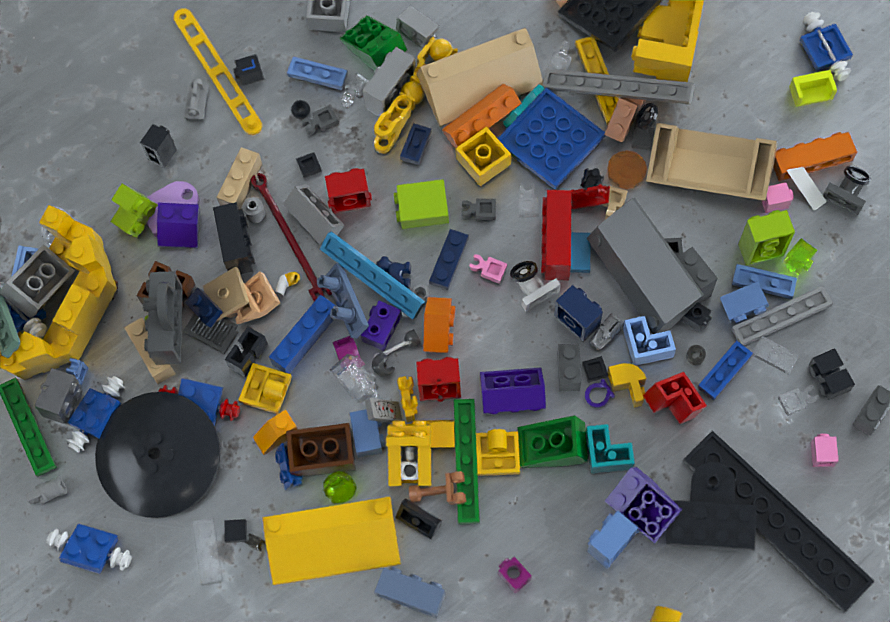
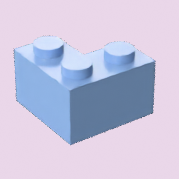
M645 316L624 321L623 331L633 365L637 366L674 357L676 348L671 331L650 335Z

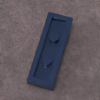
M453 229L449 230L429 284L446 290L449 289L469 239L468 234Z

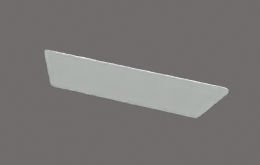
M804 167L787 170L814 211L826 203L825 198Z

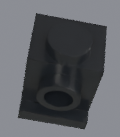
M697 302L680 320L699 332L702 326L706 328L712 319L710 317L711 310Z

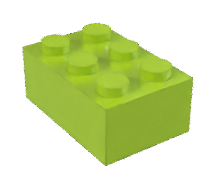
M775 210L768 215L761 217L756 215L747 220L738 243L746 266L785 255L795 234L787 210L781 212L780 210Z

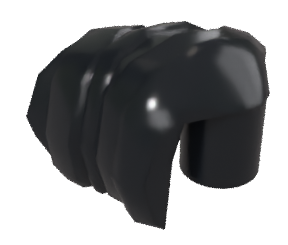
M586 168L580 186L585 189L602 184L604 176L600 175L598 168L593 170Z

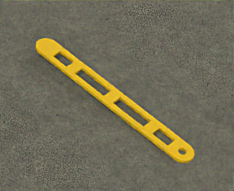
M186 8L177 10L174 14L175 23L245 133L249 135L258 134L262 129L261 120L190 10ZM182 15L186 16L185 19H181L180 17ZM191 24L194 25L199 33L193 38L190 37L185 27ZM205 42L218 65L210 68L198 50L197 45ZM222 73H225L239 95L230 100L216 78ZM242 104L246 106L251 114L242 119L236 109Z

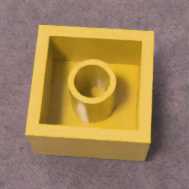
M485 127L456 148V160L481 187L511 165V153L489 128Z

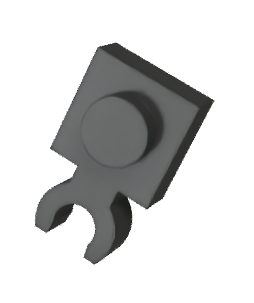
M330 105L313 112L314 118L302 120L303 127L311 125L310 128L306 129L308 135L313 134L317 128H320L322 132L339 124Z
M476 198V204H472L467 200L462 201V207L469 208L468 211H462V217L476 215V220H496V199Z

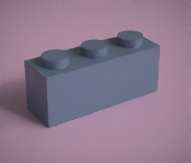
M395 567L383 568L374 591L376 596L437 618L446 594L445 590L442 589V585L432 581L430 584L422 582V578L414 574H410V576L401 574L402 571Z

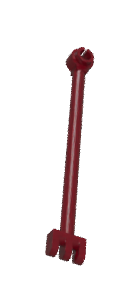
M257 173L259 181L263 182L262 185H257L258 181L255 175H253L251 178L253 188L259 190L313 287L308 290L313 302L317 299L315 295L317 293L319 296L321 294L325 297L322 292L323 290H326L329 296L332 295L331 290L317 286L318 279L267 188L266 176L262 173Z

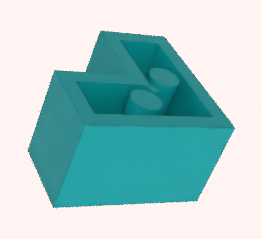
M608 424L587 426L586 441L591 474L625 471L634 467L632 443L611 445Z

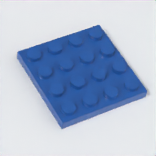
M545 88L497 139L511 153L513 158L556 190L606 135L597 125L548 88Z

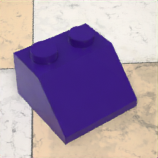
M158 202V247L198 248L199 204Z

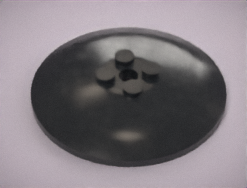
M169 392L145 393L119 406L110 416L100 439L97 440L95 451L96 471L107 495L124 510L147 518L174 516L194 506L210 489L220 463L219 437L209 416L193 401ZM153 448H158L160 456L153 460L150 457V452Z

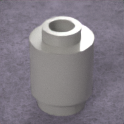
M256 197L245 200L243 210L247 220L252 223L261 222L265 217L262 201Z

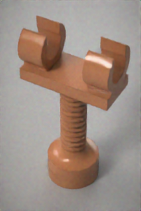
M462 472L445 473L446 485L422 489L418 485L409 486L410 501L420 502L423 496L447 494V502L450 505L465 503L466 494L462 492L454 493L453 483L465 481L464 474Z

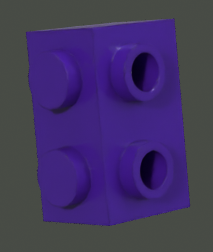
M379 300L377 305H373L369 312V326L361 334L362 342L385 351L402 318V313L400 309Z

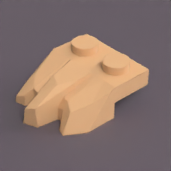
M259 271L246 283H243L250 303L226 317L232 318L237 316L236 324H241L267 315L280 304L264 273Z

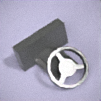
M647 103L638 111L632 148L651 150L658 115L657 105Z
M846 166L844 170L845 178L840 187L829 183L823 197L859 215L866 201L857 196L863 185L870 183L871 176L859 167Z

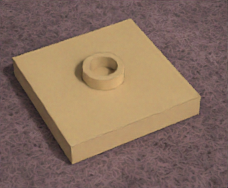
M236 267L203 286L204 292L223 311L217 321L250 303L240 271Z

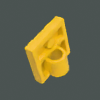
M252 363L238 399L239 403L279 414L292 375Z
M503 429L489 430L488 433H476L478 476L520 474L518 431L506 432Z

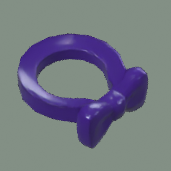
M601 379V383L591 384L585 391L587 403L594 408L605 406L611 397H615L611 387L604 379ZM605 388L607 390L605 399L601 403H594L590 400L592 389Z

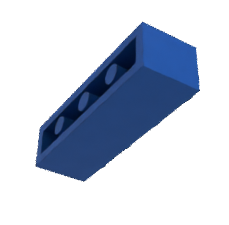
M320 294L271 353L269 359L272 365L280 371L290 374L334 321L330 316V311L336 305Z

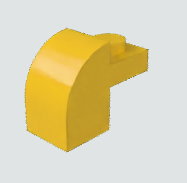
M629 363L609 366L607 372L612 391L629 389L634 408L642 406L645 393L642 385H645L646 376L643 371Z

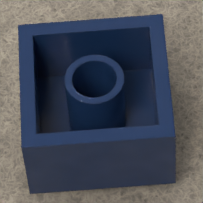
M572 285L555 301L554 316L582 342L601 325L603 314L601 306L595 301H590L587 298V294L581 288H576Z

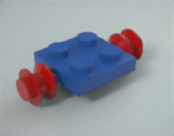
M182 378L179 392L176 387L168 390L167 385H164L158 391L178 394L193 401L205 411L214 426L218 412L221 419L229 416L230 421L238 418L240 413V406H238L237 401L229 404V400L225 399L220 404L223 387Z

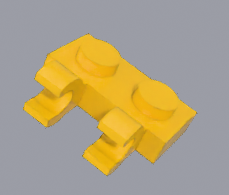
M406 376L398 377L397 384L398 389L401 391V404L405 411L406 421L412 422L415 420L414 414H418L417 397L413 396L412 399L410 398V395L414 394L412 376L408 377L409 379Z

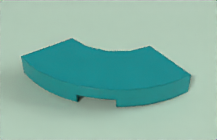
M538 84L522 100V104L507 116L503 124L508 128L545 88Z

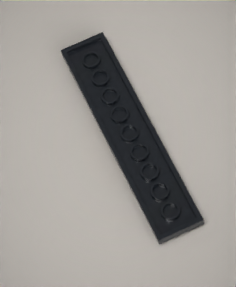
M713 430L683 459V462L693 471L706 462H719L728 467L735 480L734 504L756 505V531L843 613L875 582Z

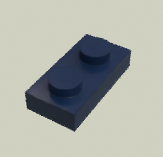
M415 123L412 124L400 154V160L419 165L432 132L431 128Z
M198 287L185 302L200 320L210 328L223 313L212 299Z

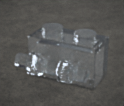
M348 353L330 371L356 402L361 404L369 396L376 399L379 396L376 391L379 388L375 383L376 377L369 370L366 371L364 369L365 363L359 356L356 355L354 357Z

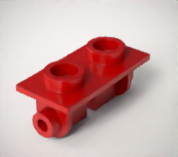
M599 184L598 186L589 187L587 190L572 189L571 209L609 203L610 186Z

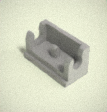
M412 6L403 11L397 17L396 30L421 48L428 44L431 37L434 36L436 39L435 33L440 27Z

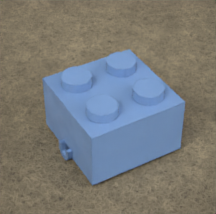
M619 511L614 515L610 513L603 521L602 530L600 532L595 530L587 543L589 545L587 552L607 569L635 537V534L639 533L638 527Z

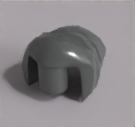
M385 353L378 354L372 361V369L380 376L390 375L395 370L394 367L384 368L387 366L385 361L389 358Z

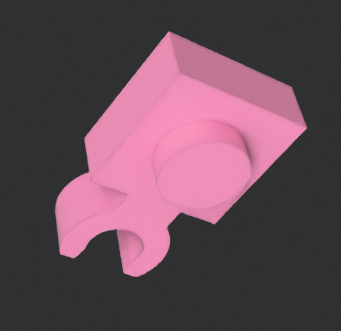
M474 255V260L478 261L479 264H470V270L474 272L482 271L481 277L500 284L507 269V263L491 257L484 261L480 255Z

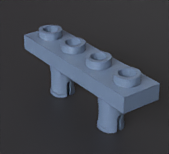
M336 263L326 275H321L318 278L317 286L331 290L337 304L330 311L331 318L343 320L350 337L357 339L369 325L344 267Z

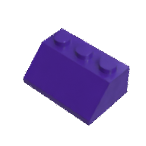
M541 367L480 372L483 413L497 414L507 411L515 413L520 410L538 411L546 408L545 384Z

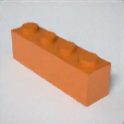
M502 84L444 127L442 131L451 145L457 148L485 127L490 128L522 103L512 87Z
M838 132L828 138L823 139L820 137L810 143H799L792 148L776 150L773 169L780 182L791 178L787 172L788 169L804 167L807 173H812L853 161L857 150L849 132Z

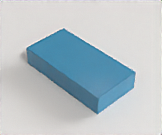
M571 232L570 272L590 273V243L587 240L590 233Z

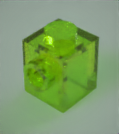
M801 238L788 252L783 263L791 272L800 274L803 270L807 271L814 263L812 259L817 249Z

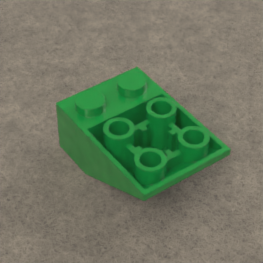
M368 15L360 19L355 26L347 30L339 38L341 42L373 70H376L378 66H382L387 54L392 52L395 47L404 52L408 50L399 32Z

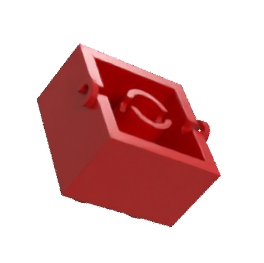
M354 168L348 172H333L325 176L329 197L328 206L332 209L333 214L371 207L370 200H372L371 192L368 191L364 169Z
M445 357L442 360L423 359L416 362L420 401L437 400L438 402H443L445 399L461 398L458 358Z

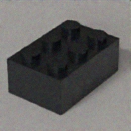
M237 202L213 207L222 258L227 271L236 267L239 269L240 274L253 272L252 265L255 264V258L251 250L252 243L247 231L248 223L244 216L243 208L239 209Z

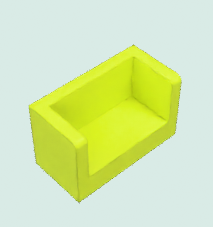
M831 70L793 77L789 86L796 107L832 100L837 92Z

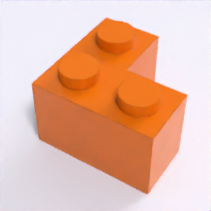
M427 298L424 313V352L448 353L449 345H453L454 333H450V327H454L456 307L452 306V298Z

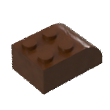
M349 423L286 431L291 474L296 476H313L356 470L352 432Z

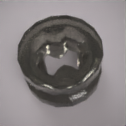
M692 345L686 354L687 361L692 365H700L706 356L705 349L700 345ZM697 351L700 353L699 357L692 358L693 353Z
M249 533V539L244 544L261 552V546L265 545L266 542L258 536Z

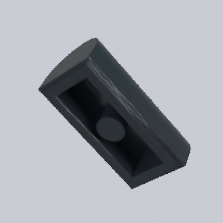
M406 498L401 502L395 516L396 519L430 540L434 537L442 523L441 519Z

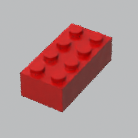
M547 190V197H543L541 273H545V280H554L556 278L557 280L569 281L571 269V190Z

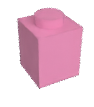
M787 182L768 187L766 201H762L765 213L789 208L793 200V192L791 189H788Z
M818 434L817 437H814L811 441L813 467H834L838 463L836 437H830L829 434Z

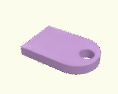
M182 181L173 182L147 196L156 204L158 202L200 203L196 189L191 184ZM185 193H193L191 199H183ZM158 206L155 209L154 215L147 221V225L155 237L157 236Z

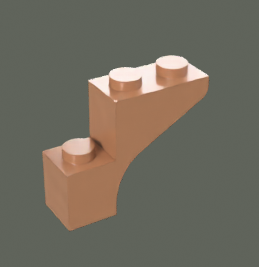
M619 98L604 135L623 142L638 111L645 104L646 100Z

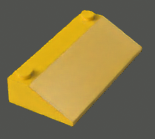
M390 497L262 517L273 586L401 565Z

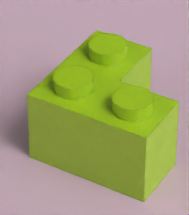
M121 183L111 199L120 207L110 222L127 234L137 238L143 232L149 218L154 215L158 204L140 192Z

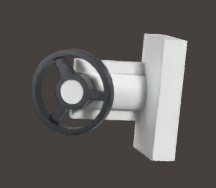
M533 261L520 262L510 271L512 280L518 283L526 295L522 299V307L525 312L560 292L561 284L556 278L546 285L541 282L536 275L538 267ZM526 266V268H522L519 272L514 273L518 268ZM531 266H534V267H535V269H534L533 271H530V270H531Z

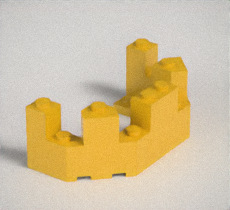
M668 0L667 6L658 5L644 20L643 26H639L637 37L641 39H639L638 46H633L631 56L632 61H634L633 72L656 76V79L688 82L704 0Z
M48 205L39 221L45 229L55 236L49 249L71 268L78 270L79 273L52 320L53 322L43 340L25 331L23 333L18 332L21 343L17 351L13 352L9 358L2 356L0 352V369L23 380L32 378L39 373L49 372L51 368L57 369L61 365L71 363L70 358L79 360L117 290L109 260L103 247L102 237L92 228L75 221L66 212L51 205Z

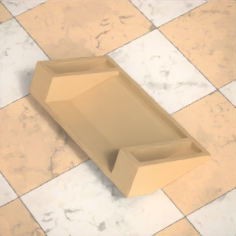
M526 28L424 65L417 72L418 79L439 127L454 121L502 84L512 87L518 97L531 92L538 84H543L535 49Z
M657 123L646 182L766 201L776 155L777 141L756 138V140L679 129L674 125Z

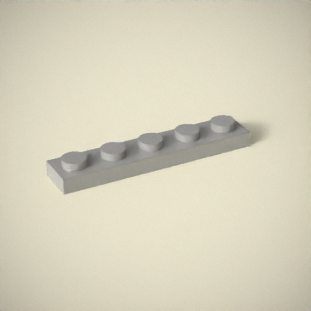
M822 286L737 324L731 330L737 341L744 346L829 308L833 302Z

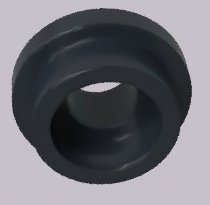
M297 100L291 107V113L297 119H304L310 114V106L303 100Z

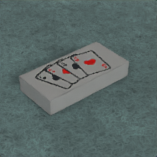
M375 398L365 400L368 420L388 423L402 420L399 402Z

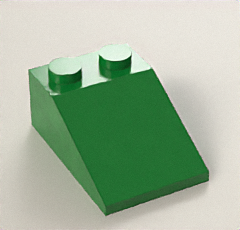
M573 415L518 427L519 462L521 468L571 466L588 462L585 422L577 416Z

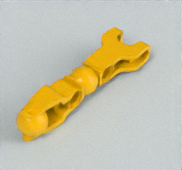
M433 36L418 54L414 76H411L410 81L402 86L399 96L393 101L388 110L380 115L374 125V134L376 135L374 149L377 152L387 154L391 151L400 136L402 128L411 115V110H414L415 105L423 100L425 92L418 79L417 72L420 67L426 65L425 61L429 54L434 61H438L458 53V48L453 49L448 40L442 38L435 39ZM382 139L388 140V145L384 147L380 146L379 143Z

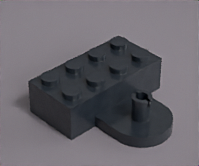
M706 462L694 471L691 479L690 501L673 500L682 510L667 528L666 546L755 551L757 506L734 504L735 480L728 467L719 462Z

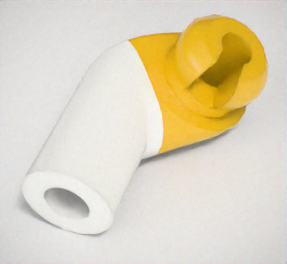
M289 272L282 275L274 291L275 294L284 296L287 287L299 282V273Z

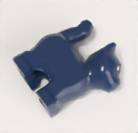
M382 256L376 262L378 267L388 272L389 275L405 287H411V279L403 278L404 274H411L410 262L404 264L391 262L387 256Z

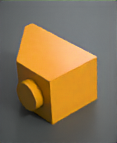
M284 410L269 419L253 436V439L263 455L280 446L281 443L286 442V431L297 430V426L288 412Z

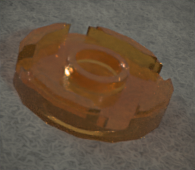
M627 150L613 155L609 160L607 168L610 181L619 188L624 189L637 187L645 179L647 171L646 162L641 155Z

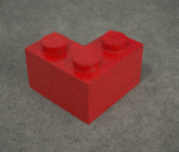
M685 372L654 383L643 395L654 413L669 407L679 424L694 419L707 407Z

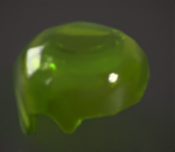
M336 471L328 475L323 481L322 490L332 503L337 504L350 500L355 495L357 487L353 478L348 473Z

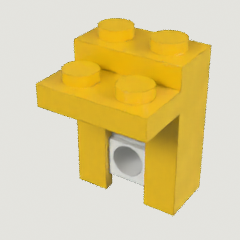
M403 420L392 421V424L388 425V435L386 437V446H388V486H401V483H418V486H431V424H426V420H415L414 424H405ZM402 446L407 447L405 448V460H402ZM412 446H418V460L414 459L415 451L413 448L415 447ZM408 464L416 468V472L412 475L407 474L404 470V467Z

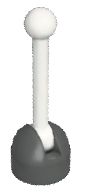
M413 329L405 335L403 342L382 353L387 355L404 345L415 347L421 344V341Z

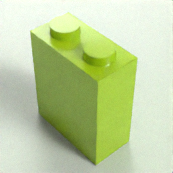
M444 179L396 185L397 192L393 193L395 205L399 204V210L396 211L397 223L401 222L402 229L449 223Z

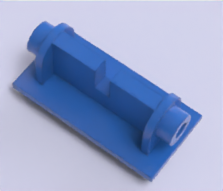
M281 443L275 452V460L281 470L279 473L280 481L284 483V488L287 490L291 484L294 487L302 485L303 477L290 473L287 445L284 447V443Z

